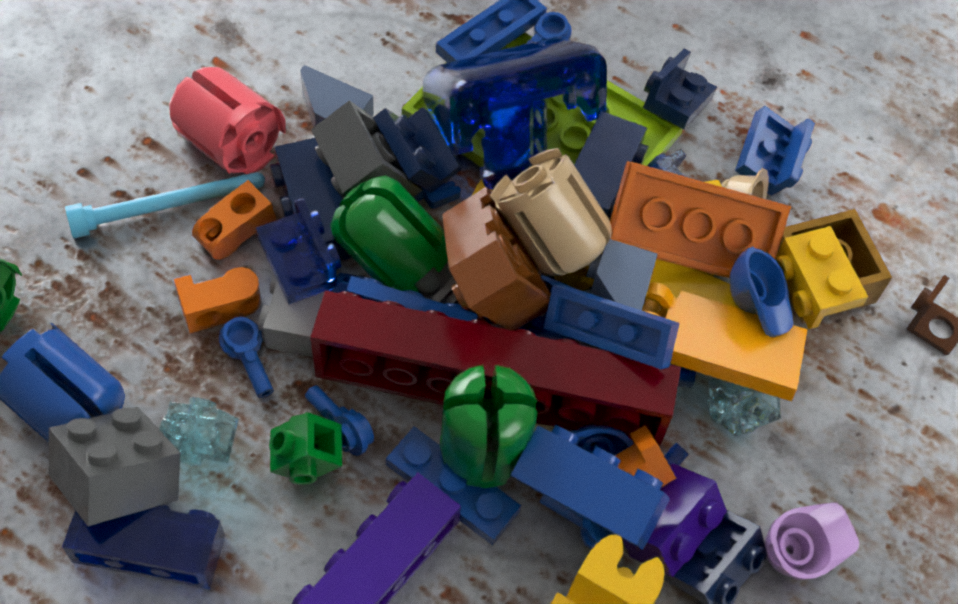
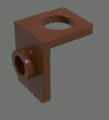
M946 275L942 277L933 291L925 287L910 307L917 314L906 330L943 354L949 355L958 343V317L934 303V300L950 279ZM942 320L951 327V337L939 338L935 336L929 328L930 321Z

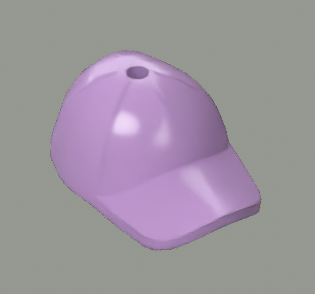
M825 503L791 509L783 513L771 524L765 538L766 557L772 567L780 574L796 580L814 579L825 575L854 554L859 547V540L844 508L838 503ZM786 547L789 548L790 554L786 551Z

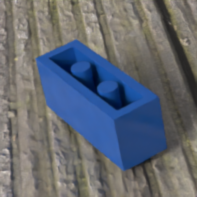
M538 425L510 476L609 532L621 536L622 539L643 550L670 500L660 490L663 482L640 469H637L634 476L619 469L618 465L621 460L599 447H595L592 454L576 446L580 439L579 437L557 425L553 427L551 432Z

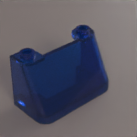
M550 38L440 64L429 70L423 79L424 103L453 155L473 151L471 140L474 134L481 128L483 131L492 129L491 112L563 95V102L568 110L574 109L576 106L579 107L587 122L597 120L601 111L606 112V59L595 46L562 38Z

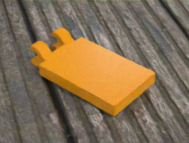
M651 282L647 294L649 299L645 300L642 311L680 323L671 364L792 402L798 387L808 329L793 325L783 335L769 337L765 334L757 314L748 313L740 308L680 290L679 296L676 298L664 284Z

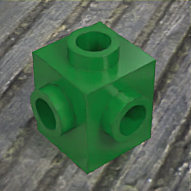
M306 412L292 416L289 421L271 429L269 442L270 472L289 478L291 483L306 485L314 483L318 477L342 467L341 424Z

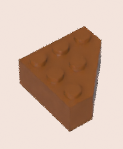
M485 187L442 214L449 270L456 281L451 288L456 299L464 309L470 308L480 318L484 316L494 325L499 324L513 331L547 312L551 293L537 267L497 210L496 204L490 196L492 191Z

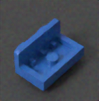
M763 106L754 114L735 171L740 175L756 176L762 168L766 169L769 175L767 193L770 196L786 187H793L803 174L801 167L805 154L812 145L811 135L815 122L808 118L794 127L771 109Z

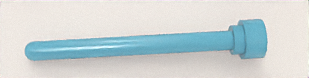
M254 172L92 209L91 205L83 206L82 203L65 206L72 237L75 239L90 235L89 231L97 229L99 224L226 196L247 180L256 188H261L265 184V177L260 172Z

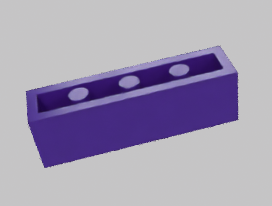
M418 472L408 483L401 481L389 494L386 501L388 505L378 516L372 514L364 520L356 532V541L346 551L339 549L335 552L324 567L326 574L314 587L311 584L306 585L296 595L292 604H389L458 525L461 506Z

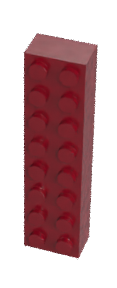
M325 290L310 336L316 378L443 405L445 391L454 378L467 369L479 365L484 366V398L490 399L494 365L511 368L523 376L534 390L537 400L535 407L537 410V424L553 427L557 425L567 431L578 430L580 427L588 424H600L623 431L632 441L630 433L646 425L659 448L674 414L681 367L674 365L661 370L604 349L600 350L581 346L571 339L553 340L536 336L531 331L524 329L512 331L493 327L482 320L465 321L451 318L436 310L423 312L405 308L400 303L394 301L377 302L363 299L357 294L347 291L335 293Z

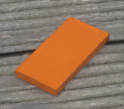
M627 161L610 218L612 228L610 239L657 253L656 259L730 278V272L735 261L747 248L754 247L760 249L776 259L791 206Z

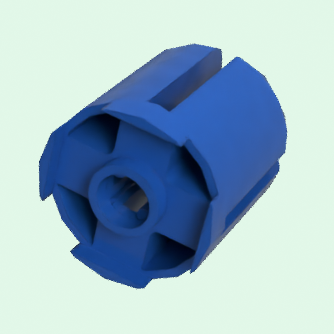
M51 323L52 330L39 334L32 329L19 338L2 355V358L8 364L0 373V400L48 443L50 427L67 424L71 420L78 418L88 419L113 413L115 410L123 408L125 393L121 383L53 323Z

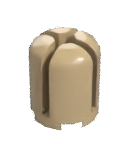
M558 148L546 150L529 158L533 166L523 171L512 181L506 174L494 187L490 196L495 202L497 210L538 270L549 276L573 273L590 265L603 252L612 234L611 223L569 156L566 154L562 155Z

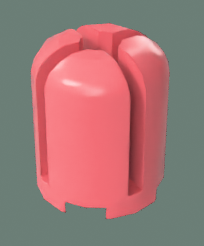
M203 67L193 72V79L185 77L177 85L169 103L170 118L177 133L229 174L239 172L250 174L263 169L275 156L270 150L277 140L279 131L284 134L286 132L285 118L281 110L232 74L219 67Z

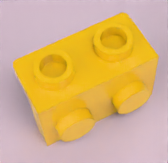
M831 226L784 238L775 260L785 275L788 289L792 295L793 308L799 317H803L808 329L817 328L824 316L864 305L868 295Z

